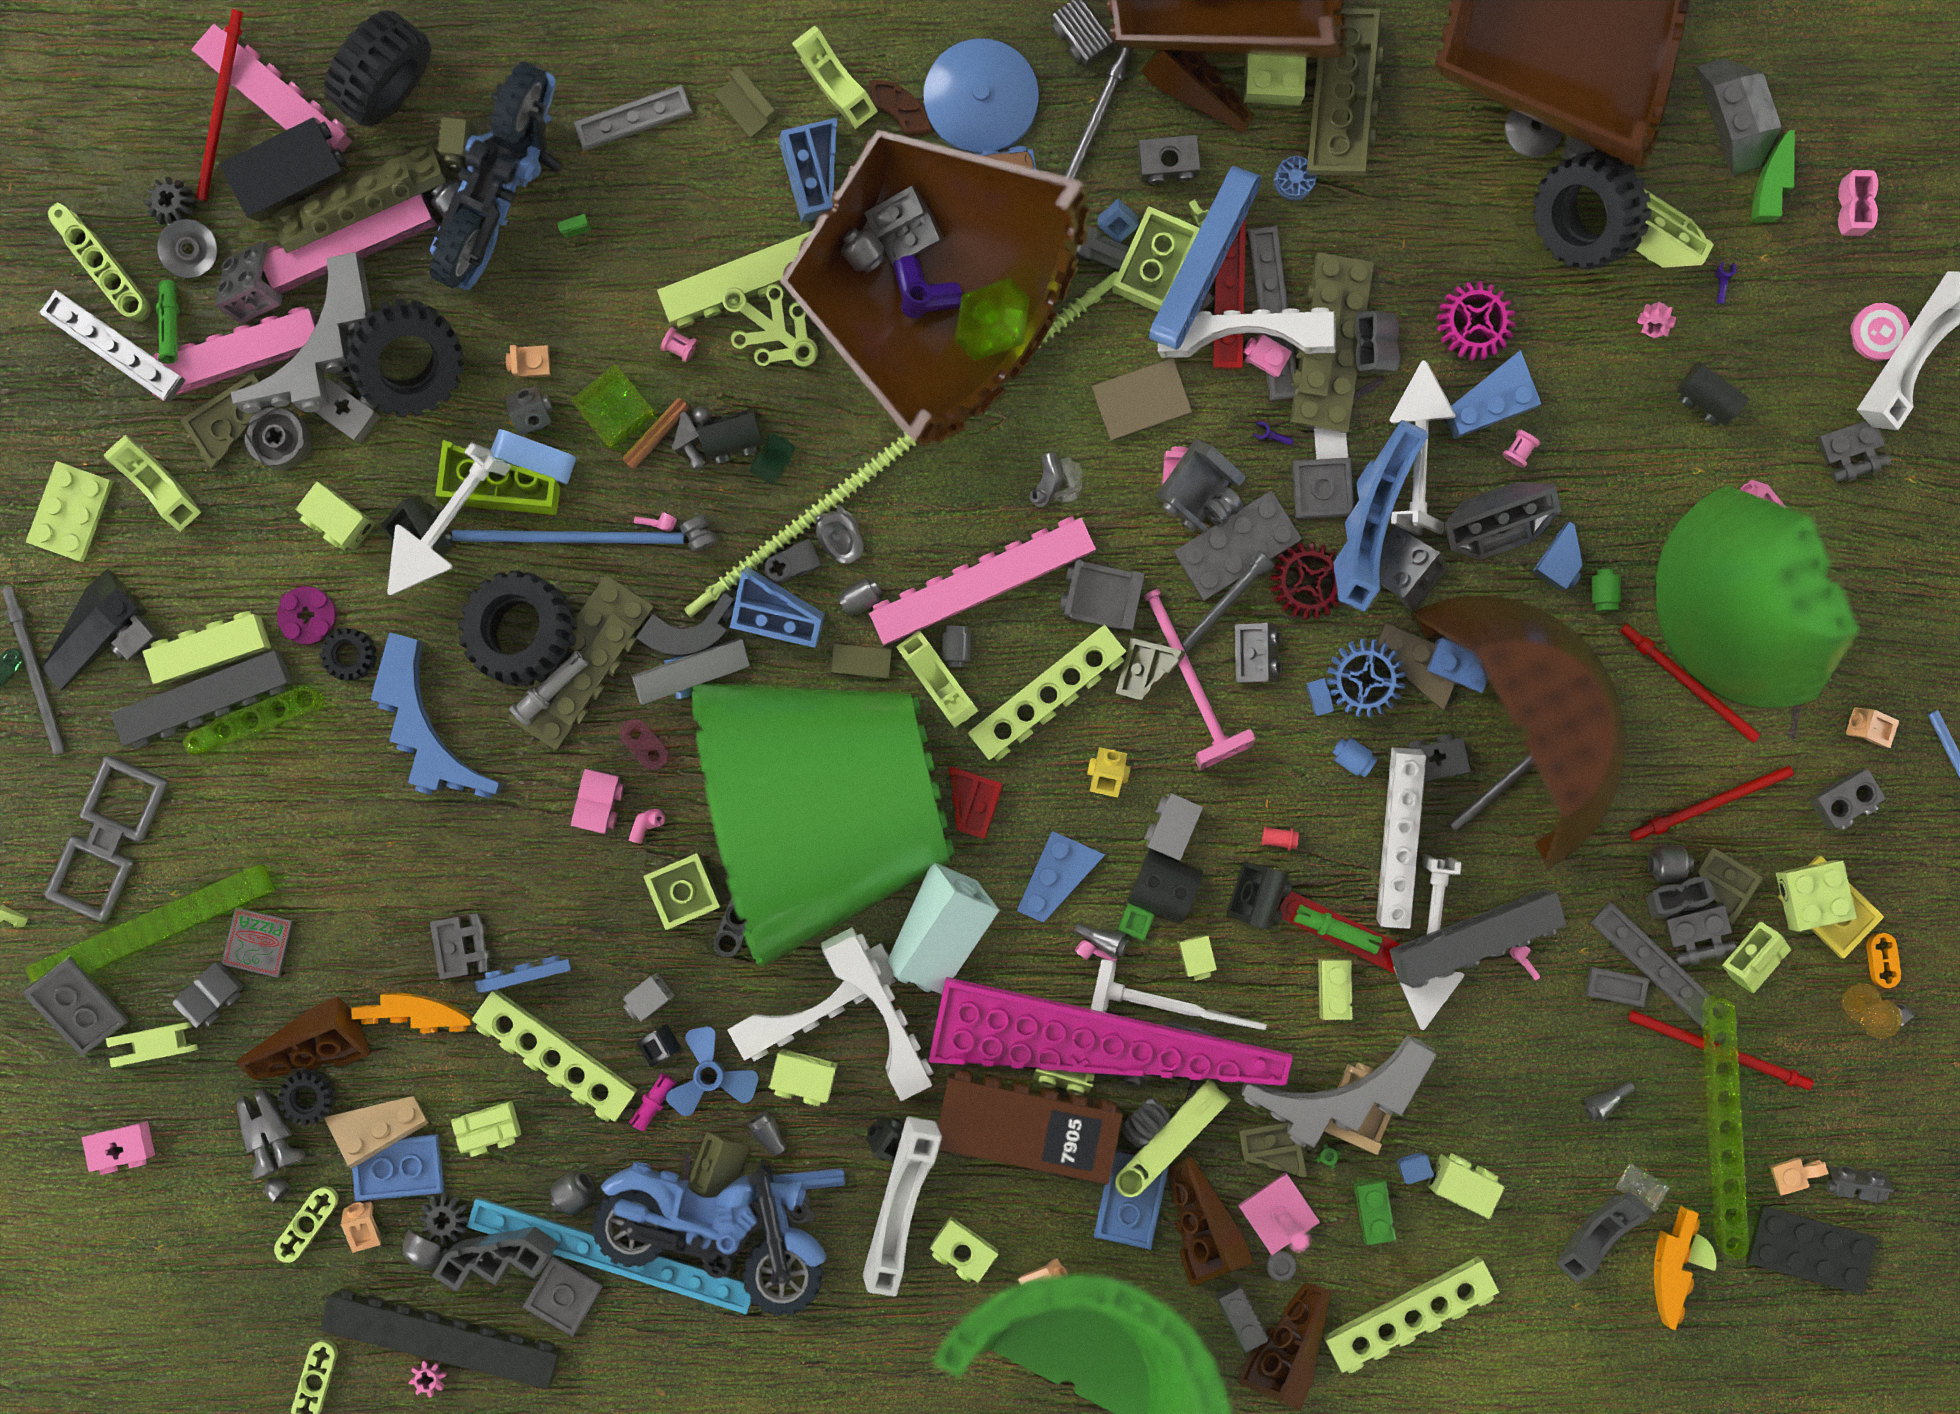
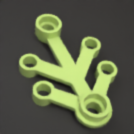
M771 284L766 289V296L771 305L772 320L748 303L741 289L731 287L723 293L722 302L728 311H740L764 329L763 331L748 333L743 330L734 331L731 335V343L735 348L742 349L750 344L780 341L788 347L769 351L765 347L758 348L754 353V359L758 365L766 366L770 362L791 359L799 366H808L816 360L818 348L812 339L807 338L806 312L803 310V313L799 316L792 313L795 306H800L797 301L789 306V314L794 319L796 338L785 329L781 300L784 293L780 285ZM771 289H779L780 295L777 298H771L769 296ZM731 294L739 296V301L736 304L728 301V297ZM743 335L745 337L744 343H735V336ZM802 346H806L809 349L808 354L805 356L798 354V349ZM760 352L768 354L766 361L762 362L757 359Z

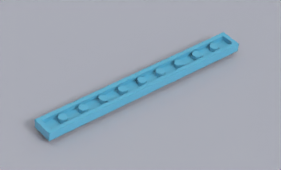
M477 1197L475 1199L467 1224L468 1228L491 1235L537 1227L559 1242L553 1253L554 1255L739 1313L747 1314L751 1296L745 1291L744 1280L728 1275L722 1278H713L702 1267L661 1254L654 1261L648 1262L644 1266L637 1267V1265H632V1267H624L621 1263L615 1264L611 1262L609 1256H604L600 1252L601 1247L599 1244L596 1245L594 1233Z

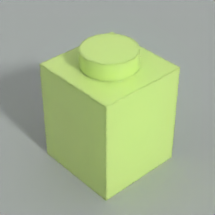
M1202 935L1178 941L1186 976H1193L1194 981L1211 977V971H1215L1217 968L1209 936Z

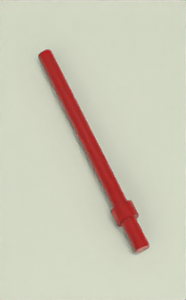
M1628 623L1621 627L1619 632L1636 645L1635 649L1643 656L1647 654L1752 743L1757 741L1761 735L1655 647V642L1647 635L1643 637Z
M1788 765L1665 817L1660 815L1652 818L1648 824L1629 831L1630 838L1635 842L1652 834L1655 836L1667 832V828L1790 778L1794 776V772L1791 766Z

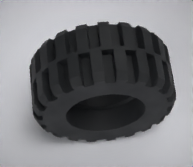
M382 10L378 14H372L367 21L360 23L358 28L350 33L346 42L339 47L337 55L333 57L330 69L327 70L325 75L326 80L324 81V91L327 99L359 125L373 126L374 124L381 123L383 119L390 117L392 112L402 106L403 101L412 94V90L420 82L422 74L425 73L427 62L430 61L431 45L428 37L395 11Z
M1589 152L1559 163L1558 166L1552 167L1546 173V178L1541 179L1537 188L1540 193L1535 194L1533 205H1536V210L1533 211V221L1537 220L1538 227L1535 228L1537 235L1542 236L1544 240L1543 246L1547 251L1552 250L1554 252L1552 256L1559 262L1566 260L1565 264L1572 268L1580 267L1582 270H1590L1624 258L1630 254L1631 250L1639 246L1642 241L1640 237L1646 235L1649 228L1645 222L1651 219V209L1647 208V202L1651 200L1649 192L1645 193L1643 186L1646 185L1643 178H1638L1635 175L1637 170L1631 164L1624 165L1625 161L1606 152ZM1582 185L1590 187L1597 192L1604 202L1607 222L1601 236L1589 231L1582 224L1578 216L1576 201Z
M395 299V305L389 306L386 301L378 304L380 310L376 312L369 309L364 313L366 320L363 323L357 320L353 326L355 334L349 335L347 341L349 350L346 351V361L349 365L348 370L360 394L364 395L370 405L373 407L378 406L381 412L389 415L391 411H395L397 417H407V412H412L414 417L423 415L422 410L430 408L431 412L438 409L437 403L440 400L447 402L452 397L449 390L451 388H458L461 382L458 374H462L464 370V364L461 361V358L464 357L463 350L458 342V337L444 316H440L436 309L431 306L424 307L422 302L412 300L411 304H407L404 299ZM402 336H417L425 339L431 347L432 354L429 364L418 376L408 380H393L385 377L380 372L378 367L379 356L384 347L392 340Z
M510 571L509 575L504 572L494 574V581L486 578L480 583L482 588L478 592L474 589L468 595L471 598L468 605L463 604L461 613L465 614L464 620H459L458 629L464 633V635L459 637L460 645L467 649L464 654L468 661L474 663V667L481 673L507 685L517 686L521 684L523 686H531L534 684V680L543 682L549 677L548 673L550 671L555 672L560 667L559 663L563 659L567 660L572 654L568 652V648L570 645H575L577 638L572 635V630L577 629V621L571 617L574 613L572 605L566 601V596L560 590L535 574L529 572L524 574L521 571ZM529 603L536 608L539 615L537 636L533 643L524 651L513 655L505 654L501 651L497 642L498 624L502 616L509 609L519 604Z

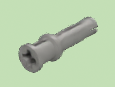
M575 651L539 687L530 688L527 691L528 695L517 705H512L509 708L511 713L524 726L528 727L531 724L530 720L542 709L546 710L549 707V700L583 668L589 665L587 660H583L584 657Z

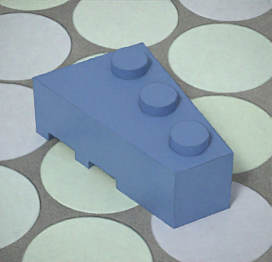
M837 118L781 130L778 141L801 223L816 220L822 212L828 213L833 207L831 199L834 192Z
M1521 350L1451 406L1456 416L1452 419H1446L1453 439L1529 412L1541 405Z
M746 566L741 572L730 628L815 648L820 640L825 613Z

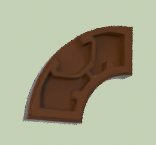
M869 80L870 98L876 109L892 116L899 123L903 136L932 134L929 118L918 99L903 87L892 82Z

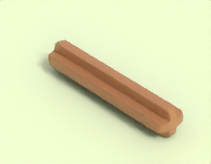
M677 398L623 456V461L630 468H636L680 421V413L684 411L687 413L689 411V405L683 399Z

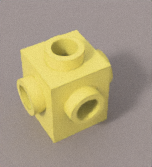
M1099 747L1096 759L1090 758L1087 775L1092 776L1090 792L1118 798L1122 782L1127 783L1131 766L1126 765L1127 753Z

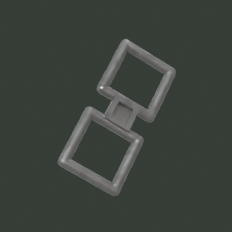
M111 755L105 756L80 811V818L94 824L88 840L75 835L69 837L45 891V898L98 922L107 923L133 866V861L130 858L117 853L124 837L137 843L144 841L168 786V781L161 776ZM112 769L154 786L136 829L94 812ZM77 849L119 866L101 910L59 892Z

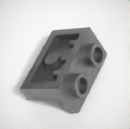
M1235 624L1236 682L1279 681V676L1282 672V663L1278 658L1281 632L1277 624Z

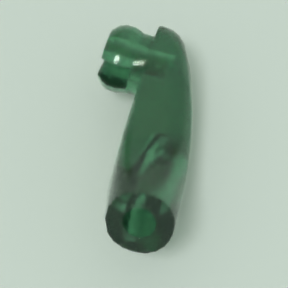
M16 648L7 649L0 656V687L4 686L12 678L21 663L22 654Z

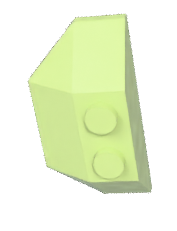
M1649 192L1651 201L1647 202V208L1651 209V219L1645 222L1649 228L1646 235L1640 237L1642 241L1635 250L1663 268L1702 265L1714 244L1709 239H1706L1704 233L1692 219Z

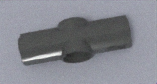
M1089 227L1086 244L1083 246L1078 245L1075 257L1085 262L1094 261L1119 271L1130 247L1105 238L1101 232Z

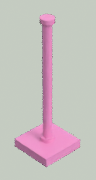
M1159 589L1146 593L1143 598L1145 602L1149 601L1169 646L1185 652L1159 596L1161 593ZM1185 653V656L1178 665L1214 739V742H1212L1213 746L1196 754L1195 761L1201 771L1252 748L1255 737L1251 728L1231 738L1224 735Z
M1286 1172L1238 1205L1271 1255L1289 1243L1295 1250H1304L1309 1243L1308 1236L1305 1233L1320 1223Z

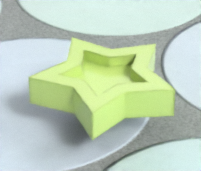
M1193 200L1189 202L1190 214L1198 227L1201 228L1209 210L1203 211L1197 202Z

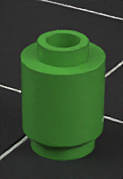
M1615 569L1597 570V575L1591 576L1592 604H1595V611L1619 610V603H1622L1621 575L1615 574Z

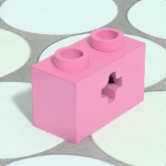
M148 1121L82 1137L89 1172L99 1170L100 1175L118 1171L117 1166L128 1163L129 1168L147 1164V1158L155 1156ZM123 1146L124 1152H116L115 1147Z

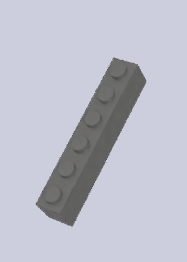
M273 650L110 714L122 746H133L134 750L150 745V739L158 736L161 739H166L177 735V729L188 726L191 729L206 723L205 718L215 715L216 718L229 715L233 713V707L241 704L243 708L255 705L260 702L259 697L267 694L270 697L281 695L287 692L286 687L294 683L282 652Z
M1542 889L1391 948L1389 951L1399 982L1411 988H1419L1427 985L1429 979L1434 977L1444 978L1454 974V970L1462 966L1467 968L1478 965L1480 959L1487 956H1501L1510 947L1526 946L1535 937L1554 935L1558 932V928L1567 924L1557 892Z

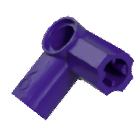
M913 255L903 256L894 262L893 268L902 296L901 310L906 316L920 318L925 312L958 309L961 307L962 292L959 284L949 282L928 285L925 283L919 258H915Z

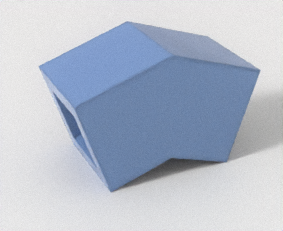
M1325 679L1307 683V692L1315 715L1319 716L1333 712L1334 708Z

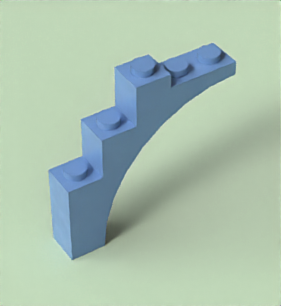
M1404 420L1400 421L1375 462L1370 460L1356 482L1359 501L1345 521L1348 541L1333 562L1339 601L1362 611H1366L1380 590V557L1388 522L1404 480L1428 438L1426 430Z
M389 632L370 700L379 702L377 708L395 712L396 707H398L389 741L397 743L396 749L413 753L414 749H417L408 783L416 785L415 791L431 795L433 790L442 791L444 781H447L446 787L463 791L464 786L474 788L475 795L490 799L492 794L501 795L504 783L485 777L462 763L445 746L435 732L426 713L420 689L419 664L423 642Z

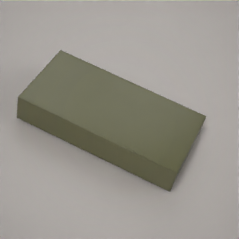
M834 643L831 673L889 679L892 650Z

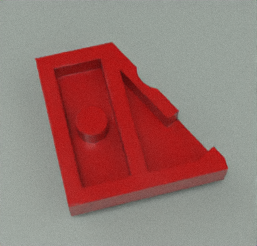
M950 766L949 776H951L956 828L959 831L986 839L1004 784Z

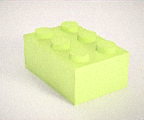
M1148 206L1113 283L1112 292L1159 312L1200 228Z

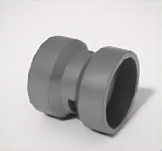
M1224 486L1217 492V498L1209 499L1202 508L1212 523L1222 527L1229 521L1231 514H1237L1243 508V503L1232 489Z
M705 514L692 518L679 526L683 535H686L689 539L688 546L692 553L706 549L718 541L715 533L709 530V521Z

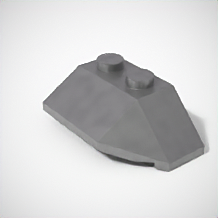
M1725 58L1696 67L1695 70L1731 175L1734 176L1759 168L1782 128L1764 74Z
M1514 482L1462 501L1444 523L1451 551L1482 560L1535 541L1546 529L1553 517H1556L1561 512L1556 486L1554 484Z

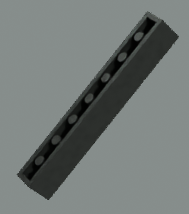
M339 1289V1291L333 1292L328 1297L320 1331L549 1389L553 1383L561 1349L556 1348L553 1342L538 1340L536 1343L526 1340L527 1336L514 1332L505 1335L498 1333L496 1327L481 1325V1328L470 1325V1321L462 1318H453L452 1321L441 1318L442 1314L435 1311L416 1312L413 1311L412 1306L403 1303H397L396 1306L385 1304V1299L376 1296H368L367 1299L356 1296L357 1292L349 1289Z

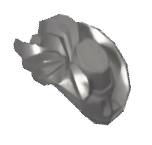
M836 505V512L821 513L816 517L817 538L822 548L831 558L840 563H852L860 558L863 552L864 544L858 530L859 523L852 517L850 512L845 511L842 506Z

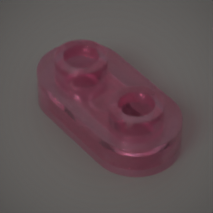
M630 719L621 726L620 738L643 767L649 770H659L667 764L669 759L667 748L644 721ZM634 728H638L641 732L638 739L631 737V731ZM656 750L659 753V759L653 762L650 760L649 754L651 751Z

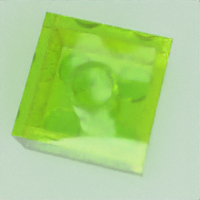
M1011 278L963 294L955 342L975 361L1022 345L1030 298Z
M614 364L570 399L611 450L656 415L617 364Z

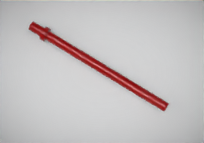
M235 9L231 10L229 26H225L224 30L227 32L196 194V199L202 201L208 200L239 35L242 36L243 30L240 29L243 11Z
M1631 1010L1629 1013L1628 1021L1783 1080L1785 1085L1790 1087L1796 1085L1810 1091L1813 1086V1079L1798 1074V1071L1795 1069L1787 1070L1634 1010Z

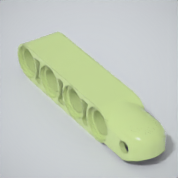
M58 202L51 206L48 210V217L51 223L61 234L68 248L116 309L132 321L141 322L146 320L151 312L149 301L98 236L85 226L76 213ZM85 233V241L82 244L77 245V237L80 234ZM98 256H103L102 264L94 268V260ZM120 278L121 284L119 288L112 290V282ZM138 300V309L130 313L129 305L133 301Z
M1208 1079L1159 1132L1119 1171L1115 1179V1186L1118 1192L1125 1197H1135L1141 1194L1231 1099L1211 1079Z

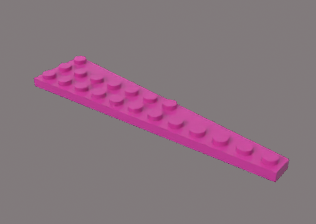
M946 977L928 1062L961 1065L976 1063L992 1067L994 1065L1011 1066V1068L1022 1069L1023 1067H1038L1041 1070L1053 1071L1064 1070L1068 1072L1131 1076L1147 1074L1161 1075L1162 1078L1178 1076L1190 1077L1192 1080L1209 1078L1219 1079L1224 1082L1242 1081L1254 1084L1286 1085L1293 1057L1292 1054Z

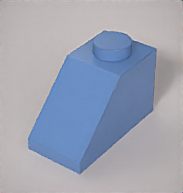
M1568 522L1563 525L1532 571L1533 574L1560 592L1568 587L1572 589L1581 577L1578 571L1583 564L1576 528L1573 523Z

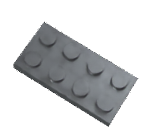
M1271 490L1242 508L1237 514L1229 516V521L1222 527L1213 526L1206 533L1200 534L1173 551V554L1204 601L1240 579L1251 567L1249 565L1253 561L1251 557L1258 550L1262 551L1269 559H1272L1301 541L1302 538Z

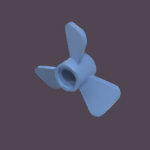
M710 1026L689 1030L686 1033L685 1040L700 1065L694 1071V1080L680 1085L667 1093V1102L679 1114L689 1116L695 1111L704 1091H712L719 1086L739 1102H750L759 1081L757 1072L754 1070L725 1071L722 1063L714 1060L715 1030ZM710 1067L716 1071L717 1080L715 1082L709 1083L703 1079L702 1071L704 1068Z

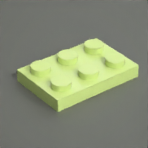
M56 461L26 542L84 563L114 481Z

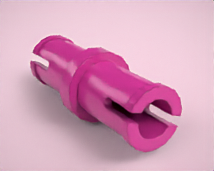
M661 1073L650 1092L643 1095L642 1104L629 1120V1123L640 1131L645 1132L646 1127L656 1112L661 1111L664 1107L663 1102L666 1099L667 1093L677 1084L675 1080H672V1077L665 1073Z

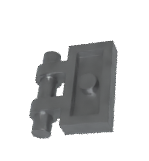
M1867 421L1817 437L1826 465L1834 462L1839 464L1840 469L1831 473L1835 483L1843 480L1849 482L1855 480L1858 475L1867 472L1873 474L1881 471L1882 467L1891 465V458L1888 454L1881 456L1875 454L1874 449L1885 444L1879 428L1871 427ZM1862 453L1864 461L1853 465L1849 457Z
M1724 903L1666 918L1673 947L1685 945L1687 951L1676 955L1679 966L1686 964L1691 966L1698 965L1700 961L1714 957L1717 960L1726 958V954L1733 953L1736 950L1734 941L1722 943L1721 940L1722 935L1732 933ZM1711 938L1713 946L1696 950L1694 942Z
M480 913L469 915L470 927H462L461 916L430 922L440 980L471 974L469 962L477 961L479 972L490 970L488 959L491 958L490 950L486 949L484 938L486 927L485 924H482ZM472 935L475 952L467 954L464 936Z

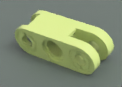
M184 1022L106 1038L107 1047L131 1043L133 1050L132 1054L109 1058L111 1067L198 1050L197 1044H186L184 1030L194 1026L190 1022Z

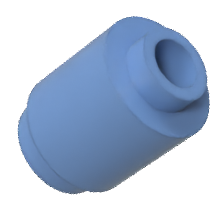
M1349 737L1347 740L1341 738L1332 751L1336 755L1334 758L1335 762L1354 775L1358 776L1360 774L1364 778L1378 759L1372 755L1373 752L1352 737Z

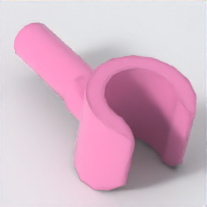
M662 512L659 521L637 516L634 518L635 524L650 525L666 532H671L677 522L676 518Z
M1087 940L1081 941L1075 949V952L1086 960L1089 959L1092 953L1107 960H1117V957L1114 960Z
M1513 946L1510 949V955L1526 968L1534 980H1538L1540 975L1530 961L1526 959L1531 950L1527 946Z

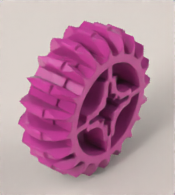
M1471 282L1465 284L1464 290L1457 286L1454 289L1455 295L1450 293L1446 295L1445 299L1448 303H1441L1439 309L1444 313L1438 314L1436 320L1445 323L1437 327L1438 332H1446V335L1441 338V342L1445 343L1450 340L1452 342L1448 348L1450 352L1458 347L1460 349L1458 357L1462 358L1467 351L1469 352L1468 358L1472 361L1476 358L1477 352L1480 359L1485 360L1487 358V351L1490 355L1495 356L1498 353L1497 347L1504 349L1507 346L1504 339H1511L1513 336L1507 329H1512L1516 325L1514 321L1507 320L1515 315L1514 310L1506 311L1505 309L1511 304V300L1508 299L1502 303L1500 298L1504 292L1499 291L1494 295L1492 293L1494 290L1493 285H1489L1486 291H1484L1483 282H1478L1475 290ZM1467 300H1480L1486 304L1482 308H1473L1469 304L1466 306L1463 302ZM1455 310L1463 321V328L1460 333H1458L1454 324ZM1492 310H1494L1498 321L1496 332L1493 330L1494 326L1489 322V314ZM1484 312V315L1480 318L1481 321L1468 331L1473 318L1478 317ZM1471 334H1478L1482 338H1488L1490 341L1473 343L1466 340V338Z

